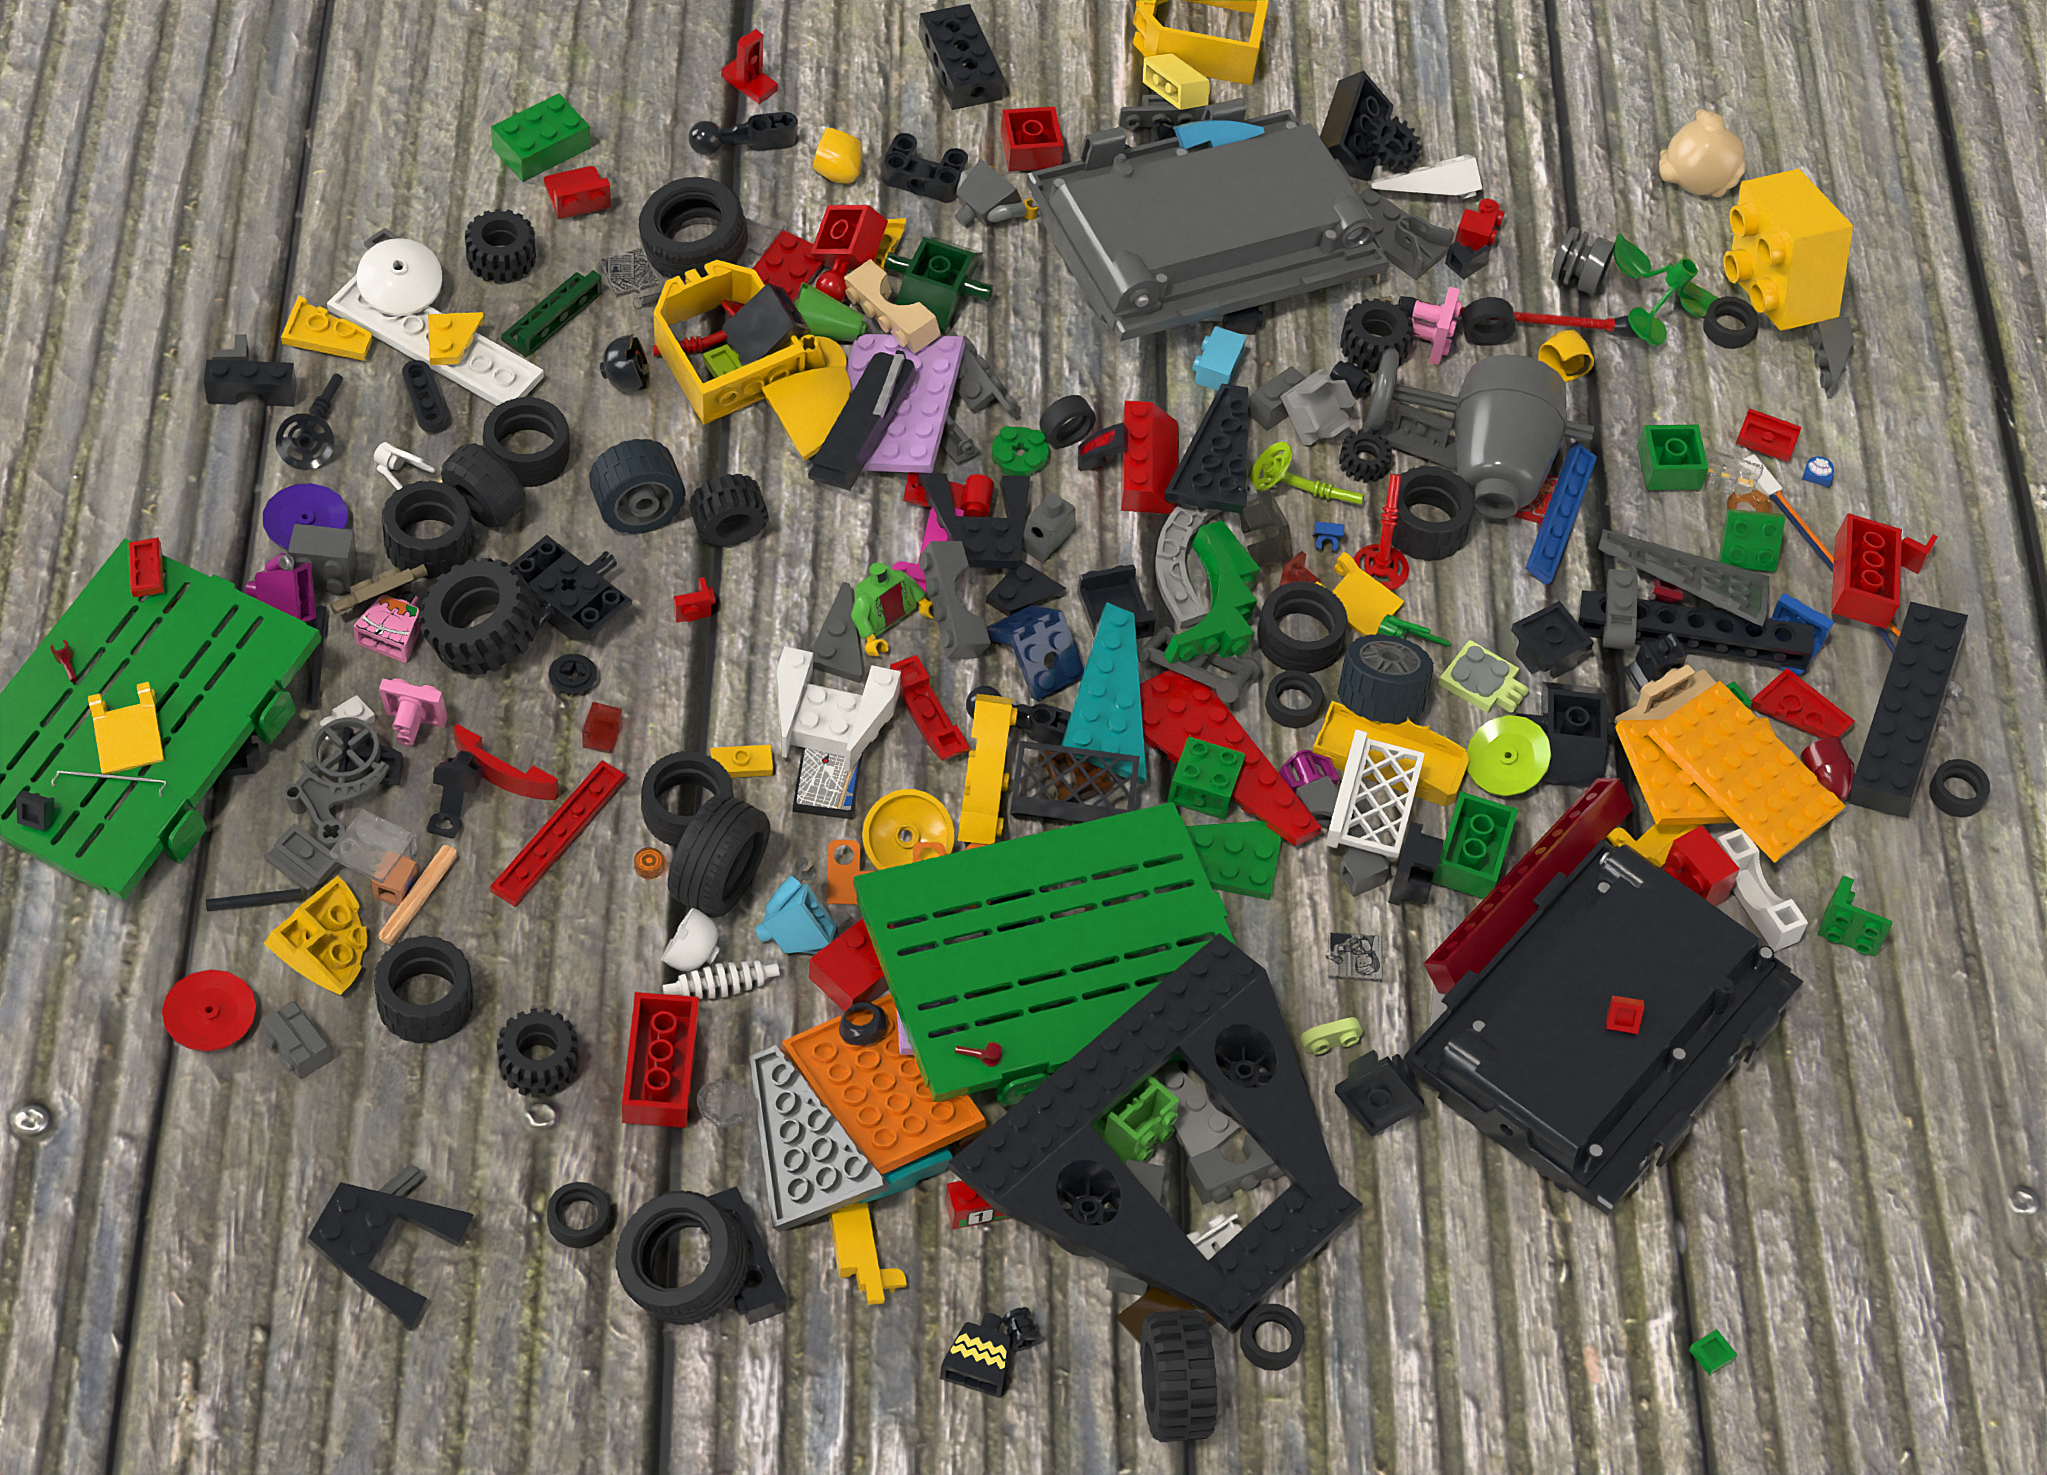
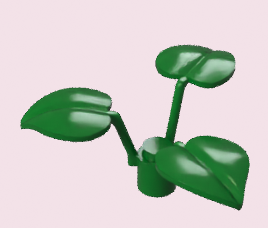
M1621 233L1617 235L1614 241L1613 255L1616 264L1627 276L1633 279H1638L1641 275L1644 278H1650L1667 272L1665 280L1668 286L1671 287L1651 310L1650 314L1640 307L1633 308L1629 312V323L1640 338L1646 340L1653 347H1657L1665 341L1667 336L1666 327L1662 321L1654 316L1675 290H1677V295L1680 296L1682 306L1690 314L1697 318H1705L1710 303L1718 297L1690 282L1698 273V269L1693 261L1688 258H1682L1675 265L1669 263L1665 267L1651 271V263L1646 254L1626 240Z

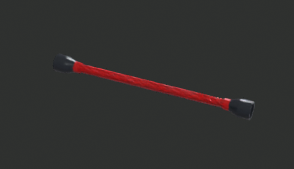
M1400 296L1398 305L1401 306V311H1406L1409 314L1408 318L1412 319L1416 300L1419 299ZM1462 307L1460 309L1458 317H1462V312L1465 307ZM1514 311L1515 322L1517 321L1518 323L1555 324V326L1586 327L1587 329L1600 328V330L1614 332L1622 337H1638L1632 329L1627 315L1600 320L1599 318L1586 319V317L1579 318L1575 316L1572 318V316L1565 317L1564 315L1527 314V312L1520 313ZM1487 318V319H1486V320H1488V319H1489V320H1491V319H1492V320H1495V319H1496V321H1498V320L1500 321V320H1501V319H1499V318Z

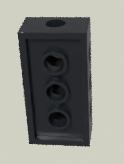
M965 4L920 13L918 36L951 110L1002 100L1004 77L971 5Z

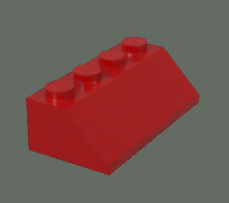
M1125 400L1121 423L1124 422L1128 428V451L1121 453V511L1171 514L1178 506V503L1166 501L1165 490L1178 468V422L1153 402Z

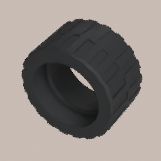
M1425 465L1417 468L1413 467L1401 473L1397 505L1400 511L1396 513L1399 518L1395 520L1398 524L1394 526L1391 544L1399 549L1401 553L1407 554L1414 559H1423L1424 561L1442 560L1445 557L1454 555L1457 550L1463 547L1474 514L1475 497L1471 487L1462 477L1454 474L1453 471L1438 466ZM1416 504L1432 505L1444 511L1451 519L1444 522L1425 521L1413 515L1407 507Z
M432 480L416 481L415 483L402 486L401 489L393 492L392 496L386 500L385 507L382 509L384 546L388 559L391 560L395 567L399 566L401 572L423 564L428 573V576L423 578L431 579L439 577L443 573L446 575L452 571L451 567L457 564L460 566L465 564L472 552L473 531L470 505H468L467 499L459 490L443 482L439 483ZM424 520L441 521L452 527L447 533L432 539L414 538L403 532L410 525Z
M435 936L409 937L392 945L381 956V960L376 965V973L374 975L377 1008L382 1023L388 1027V1030L393 1035L395 1034L400 1039L413 1041L414 1043H434L450 1037L455 1032L457 1033L462 1028V1025L467 1022L470 1017V1011L473 1008L470 965L468 960L465 959L464 953L456 948L453 943ZM422 974L440 976L453 985L452 990L444 998L427 1005L410 1004L394 994L404 981Z

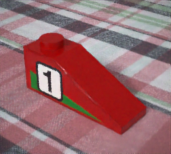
M962 1180L947 1183L945 1205L952 1230L1012 1218L995 1210Z

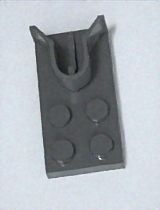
M1367 187L1358 195L1376 223L1375 236L1385 250L1384 255L1389 262L1410 277L1417 280L1447 255L1454 237V231L1451 228L1449 230L1430 224L1419 216L1408 215L1370 187Z

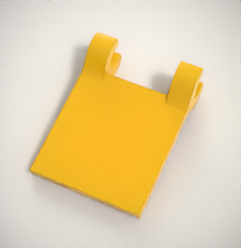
M1343 552L1336 562L1338 563L1334 566L1333 570L1345 577L1332 592L1339 597L1345 607L1348 626L1363 637L1372 634L1376 635L1383 618L1387 614L1393 616L1403 605L1404 600L1360 569L1354 559L1346 552Z
M149 682L137 684L140 704L112 711L107 710L105 700L102 701L101 694L88 696L94 722L101 772L104 775L165 761L156 712V695L154 689H151Z

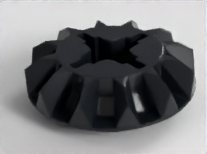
M563 655L557 658L550 666V685L556 688L557 693L562 691L569 697L572 693H579L582 696L585 690H592L594 682L597 681L596 667L589 658L583 655ZM576 668L577 677H575L573 682H570L569 676L573 669Z

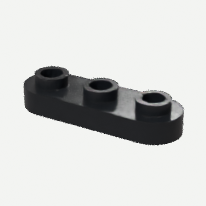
M421 360L409 361L402 368V377L418 425L427 432L439 431L446 425V411L430 366Z

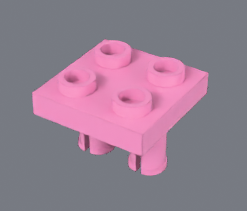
M1449 287L1444 305L1441 304V306L1416 300L1412 315V328H1414L1412 336L1429 340L1433 344L1428 363L1439 365L1442 355L1448 356L1452 340L1447 339V337H1453L1457 320L1452 318H1458L1462 305L1461 301H1457L1460 289ZM1414 318H1419V319L1427 320V321H1429V322H1433V323H1436V324L1419 321V320H1416V319H1414Z
M382 679L379 691L386 715L396 717L393 729L398 732L396 737L398 743L405 746H413L421 723L445 728L448 715L441 691L429 685H423L422 687L410 685L402 679Z

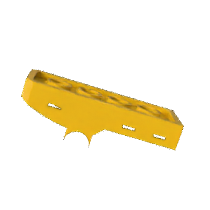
M1332 701L1324 724L1318 733L1312 749L1313 753L1329 757L1334 768L1343 771L1346 768L1355 730L1367 732L1366 738L1425 753L1414 796L1441 806L1454 803L1469 763V757L1465 748L1430 730V725H1416L1408 717L1405 722L1398 724L1370 721L1356 715L1353 711L1346 708L1345 705ZM1369 749L1368 756L1374 764L1386 759L1382 752ZM1403 758L1397 761V763L1406 772L1415 767L1416 761ZM1391 765L1379 770L1386 781L1398 776ZM1373 773L1363 777L1379 783ZM1402 781L1390 786L1405 793L1409 792Z

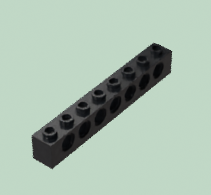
M1582 590L1576 621L1589 637L1603 639L1606 623V594L1598 591ZM1637 598L1635 644L1641 645L1642 642L1648 644L1664 639L1670 633H1674L1686 652L1807 670L1813 647L1814 626L1765 618L1764 624L1761 626L1734 613Z

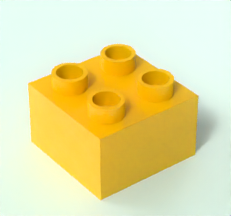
M1800 169L1741 181L1738 205L1733 206L1729 214L1730 225L1734 233L1732 251H1727L1723 259L1724 271L1728 280L1731 283H1739L1750 296L1753 308L1758 313L1764 312L1780 331L1839 317L1853 225Z

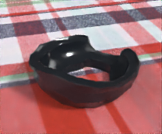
M870 1002L853 1004L841 1017L839 1034L845 1042L852 1045L874 1043L887 1032V1015L880 1006ZM866 1009L873 1013V1019L862 1026L854 1025L847 1020L849 1014L858 1010Z

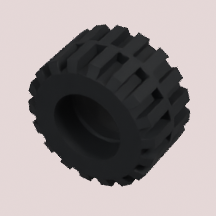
M495 209V212L488 210L483 212V216L477 215L474 217V222L470 221L467 225L468 229L465 230L466 259L470 270H473L477 277L482 276L484 281L494 280V283L500 284V281L511 283L512 279L519 280L523 278V274H528L531 271V267H534L536 258L535 231L531 227V222L528 219H523L522 214H513V211L508 209L506 212L501 211V209Z
M1374 298L1373 301L1366 299L1362 300V304H1354L1353 308L1347 312L1341 334L1340 348H1343L1342 353L1344 357H1348V362L1357 364V367L1368 369V372L1374 373V370L1379 368L1383 352L1386 349L1393 348L1399 353L1398 365L1400 366L1408 355L1413 335L1412 319L1408 318L1409 314L1406 311H1401V306L1398 304L1392 305L1389 300L1383 302L1380 299Z
M738 473L735 475L725 474L721 477L712 478L713 480L706 481L702 484V487L694 491L695 495L690 498L689 508L698 535L704 543H710L711 546L715 547L719 545L721 547L735 546L750 540L753 536H757L760 530L765 528L766 522L769 519L768 510L760 487L756 480H752V477L748 475L743 476Z
M537 1008L530 1009L529 1014H525L524 1011L517 1013L516 1020L511 1017L506 1021L507 1028L502 1027L499 1032L500 1038H497V1054L501 1077L504 1081L507 1080L508 1086L512 1090L518 1087V1093L524 1096L527 1092H530L532 1097H539V1093H545L547 1097L553 1095L552 1090L557 1089L559 1092L565 1089L564 1082L569 1084L574 1079L573 1073H577L579 1061L576 1030H573L571 1022L569 1020L564 1021L563 1015L558 1012L555 1015H551V1010L544 1009L543 1012H537ZM538 1045L549 1047L555 1051L551 1056L542 1060H531L522 1055L526 1049Z

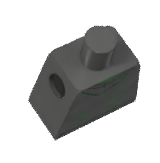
M1054 493L1047 495L1044 501L1027 519L1021 550L1044 564L1076 530L1075 507Z

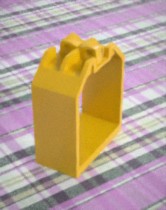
M1136 0L1133 25H1135L1139 32H1135L1133 45L1144 57L1172 53L1204 77L1252 86L1269 0H1183L1255 14L1249 43L1163 27L1155 16L1158 5L1168 0Z
M720 260L704 265L708 273L705 277L701 278L695 269L685 272L686 285L680 276L667 280L654 310L655 345L658 347L660 354L703 425L765 399L762 387L787 376L803 372L805 369V350L797 337L793 335L778 349V352L702 383L668 326L712 310L717 305H720L723 299L746 304L765 286L755 270Z

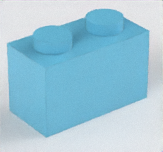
M1215 326L1211 336L1206 335L1201 348V351H1203L1202 356L1197 355L1192 368V371L1196 372L1194 383L1217 391L1222 383L1230 384L1243 356L1247 336Z

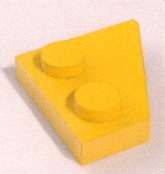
M483 312L428 314L430 365L459 364L465 355V349L474 340V333L478 326H482L484 323Z

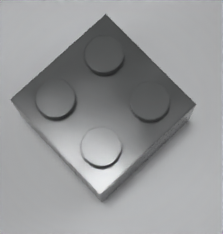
M294 524L288 555L294 559V565L311 563L313 590L329 591L335 594H350L349 587L354 585L358 570L354 530Z

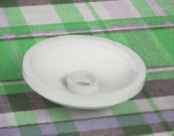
M389 239L376 244L362 257L357 269V284L364 300L375 310L392 316H407L424 310L437 298L442 286V270L437 257L423 244L410 239ZM402 266L403 269L395 270L394 267Z

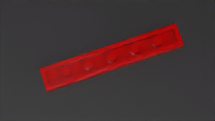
M601 760L492 883L490 892L516 907L627 781V775Z

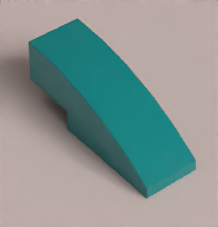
M944 1146L883 1174L882 1176L889 1183V1190L863 1199L859 1203L862 1204L914 1188L918 1180L944 1173L949 1165V1161L953 1159L947 1147Z

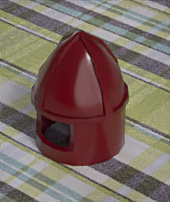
M1836 737L1825 738L1806 747L1800 755L1802 763L1816 775L1818 782L1823 787L1833 792L1840 801H1845L1852 790L1855 771L1854 763L1849 758L1841 739Z

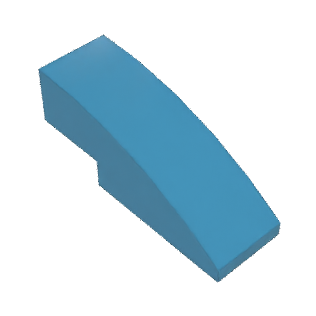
M1204 120L1174 127L1179 145L1185 149L1207 142L1208 147L1212 148L1246 140L1265 133L1263 127L1230 120Z

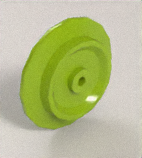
M1508 715L1494 718L1481 726L1470 739L1467 749L1469 757L1467 770L1476 785L1489 794L1505 797L1522 794L1537 785L1548 771L1552 756L1549 739L1538 724L1526 717Z

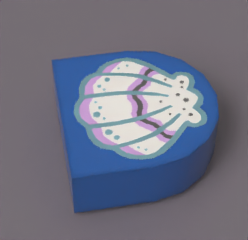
M1812 457L1806 464L1802 480L1829 487L1834 473L1832 462L1825 457Z

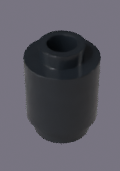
M1339 361L1330 373V378L1333 381L1345 380L1353 397L1356 399L1366 396L1373 385L1371 374L1350 362L1344 363Z

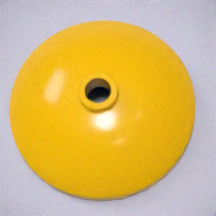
M901 789L883 796L871 807L863 824L862 841L870 862L876 869L883 870L913 863V847L918 842H939L945 848V855L951 854L954 844V826L949 812L937 798L921 790ZM903 830L911 833L910 841L905 842L901 839V832ZM924 848L919 854V861L939 857V855L933 848Z

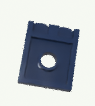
M1030 605L986 627L991 641L1012 645L1032 699L1038 700L1083 676L1084 668L1062 610ZM1052 652L1054 663L1051 667L1047 668L1044 665V657L1047 653Z

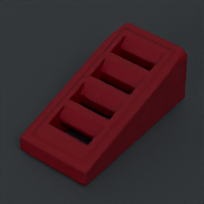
M1657 578L1652 580L1648 594L1649 600L1676 605L1682 600V588Z

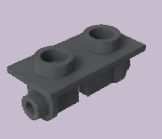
M948 412L940 445L956 464H959L979 454L980 451L974 445L973 440L968 438Z

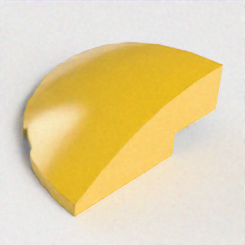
M844 366L803 371L779 379L761 388L768 404L779 419L782 428L804 461L819 451L849 399V394H852V384Z
M337 875L296 908L289 918L272 930L264 944L281 960L307 979L329 991L342 995L350 987L362 968L360 963L363 952L367 947L366 926L361 925L358 915L359 903L347 884Z

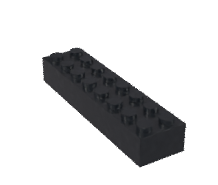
M1910 601L1852 782L1849 804L1909 818L1965 637L1968 615Z

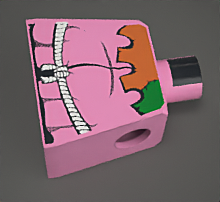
M404 591L398 600L387 595L380 596L354 624L355 644L407 663L421 630V624L419 623L420 609L415 607L419 601L418 597L410 591Z

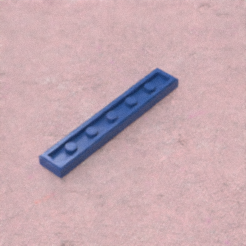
M1578 441L1570 445L1525 567L1526 570L1545 585L1553 581L1597 459L1593 453Z

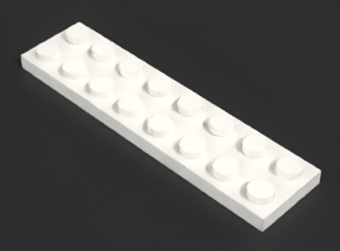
M357 274L327 302L328 311L372 332V336L409 357L426 362L432 370L496 406L510 399L525 397L544 377L543 369L476 332L474 333V340L465 349V355L459 364L430 365L428 314L443 313L430 306L418 313L407 316H392L381 313L372 308L362 297L357 284Z

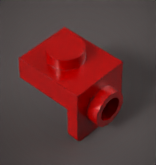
M704 577L698 578V592L673 596L676 623L692 622L700 618L711 617V605L715 604V595L713 588L707 587Z

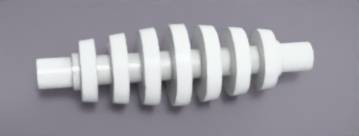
M757 960L752 961V968L749 969L747 961L740 962V971H737L734 962H727V973H725L722 963L714 965V976H712L710 967L707 966L702 968L703 978L699 977L697 970L690 972L691 980L688 981L685 974L680 975L676 983L663 985V993L690 996V993L693 992L694 997H699V1000H702V991L706 990L708 999H715V988H718L720 997L725 998L728 997L727 986H731L733 995L740 993V983H743L745 991L752 989V981H755L757 987L763 986L766 978L780 975L777 963L764 966Z

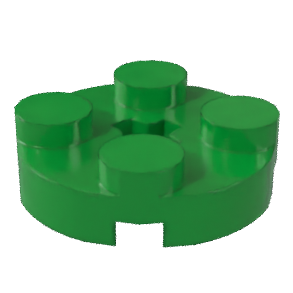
M1005 426L993 441L991 458L993 463H997L1001 467V472L1007 476L1031 477L1033 472L1039 469L1041 471L1045 468L1049 448L1045 441V435L1040 430ZM1021 449L1025 452H1023L1022 456H1019L1015 450Z

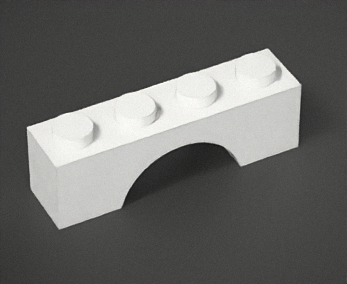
M1742 829L1718 837L1716 842L1740 868L1732 891L1769 946L1775 952L1799 942L1808 922L1792 899L1783 900L1770 889L1763 876L1759 860V850L1754 842Z

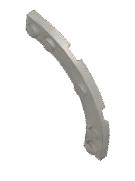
M1247 476V502L1257 499L1258 492ZM1182 504L1174 509L1162 528L1155 557L1157 584L1161 596L1179 628L1198 623L1207 615L1206 610L1189 582L1185 566V553L1192 536L1200 526L1211 517L1222 512L1221 510Z

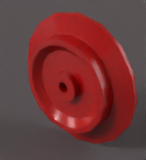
M209 969L191 973L178 981L165 997L162 1016L165 1029L175 1042L190 1050L210 1052L227 1048L242 1039L253 1025L257 1008L253 991L243 979L228 971Z

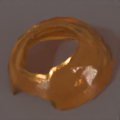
M1752 490L1751 493L1740 495L1732 492L1726 502L1727 509H1736L1737 503L1748 502L1758 512H1772L1771 501L1758 490Z

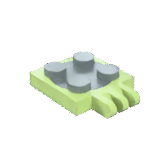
M1471 640L1462 648L1441 675L1438 682L1440 686L1486 713H1489L1495 704L1508 712H1514L1517 705L1521 703L1523 697L1529 692L1525 685L1515 680L1519 672L1518 667Z

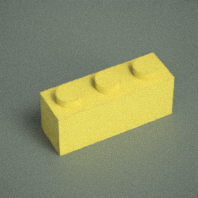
M1172 53L1144 57L1143 83L1179 110L1208 105V98L1211 93L1209 79Z

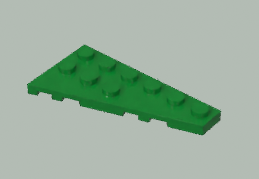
M1265 821L1186 826L1212 889L1269 901L1282 837L1266 827L1267 823ZM1177 856L1144 864L1143 866L1149 868L1182 860V858ZM1131 867L1123 869L1122 871L1132 872L1133 869Z

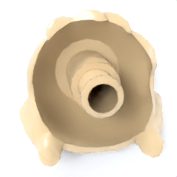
M1698 109L1695 113L1696 119L1686 123L1671 139L1668 149L1661 151L1659 161L1660 176L1663 181L1676 183L1692 194L1721 197L1727 189L1733 188L1738 184L1740 177L1745 172V161L1743 160L1744 145L1738 136L1724 126V119L1721 115L1713 111Z

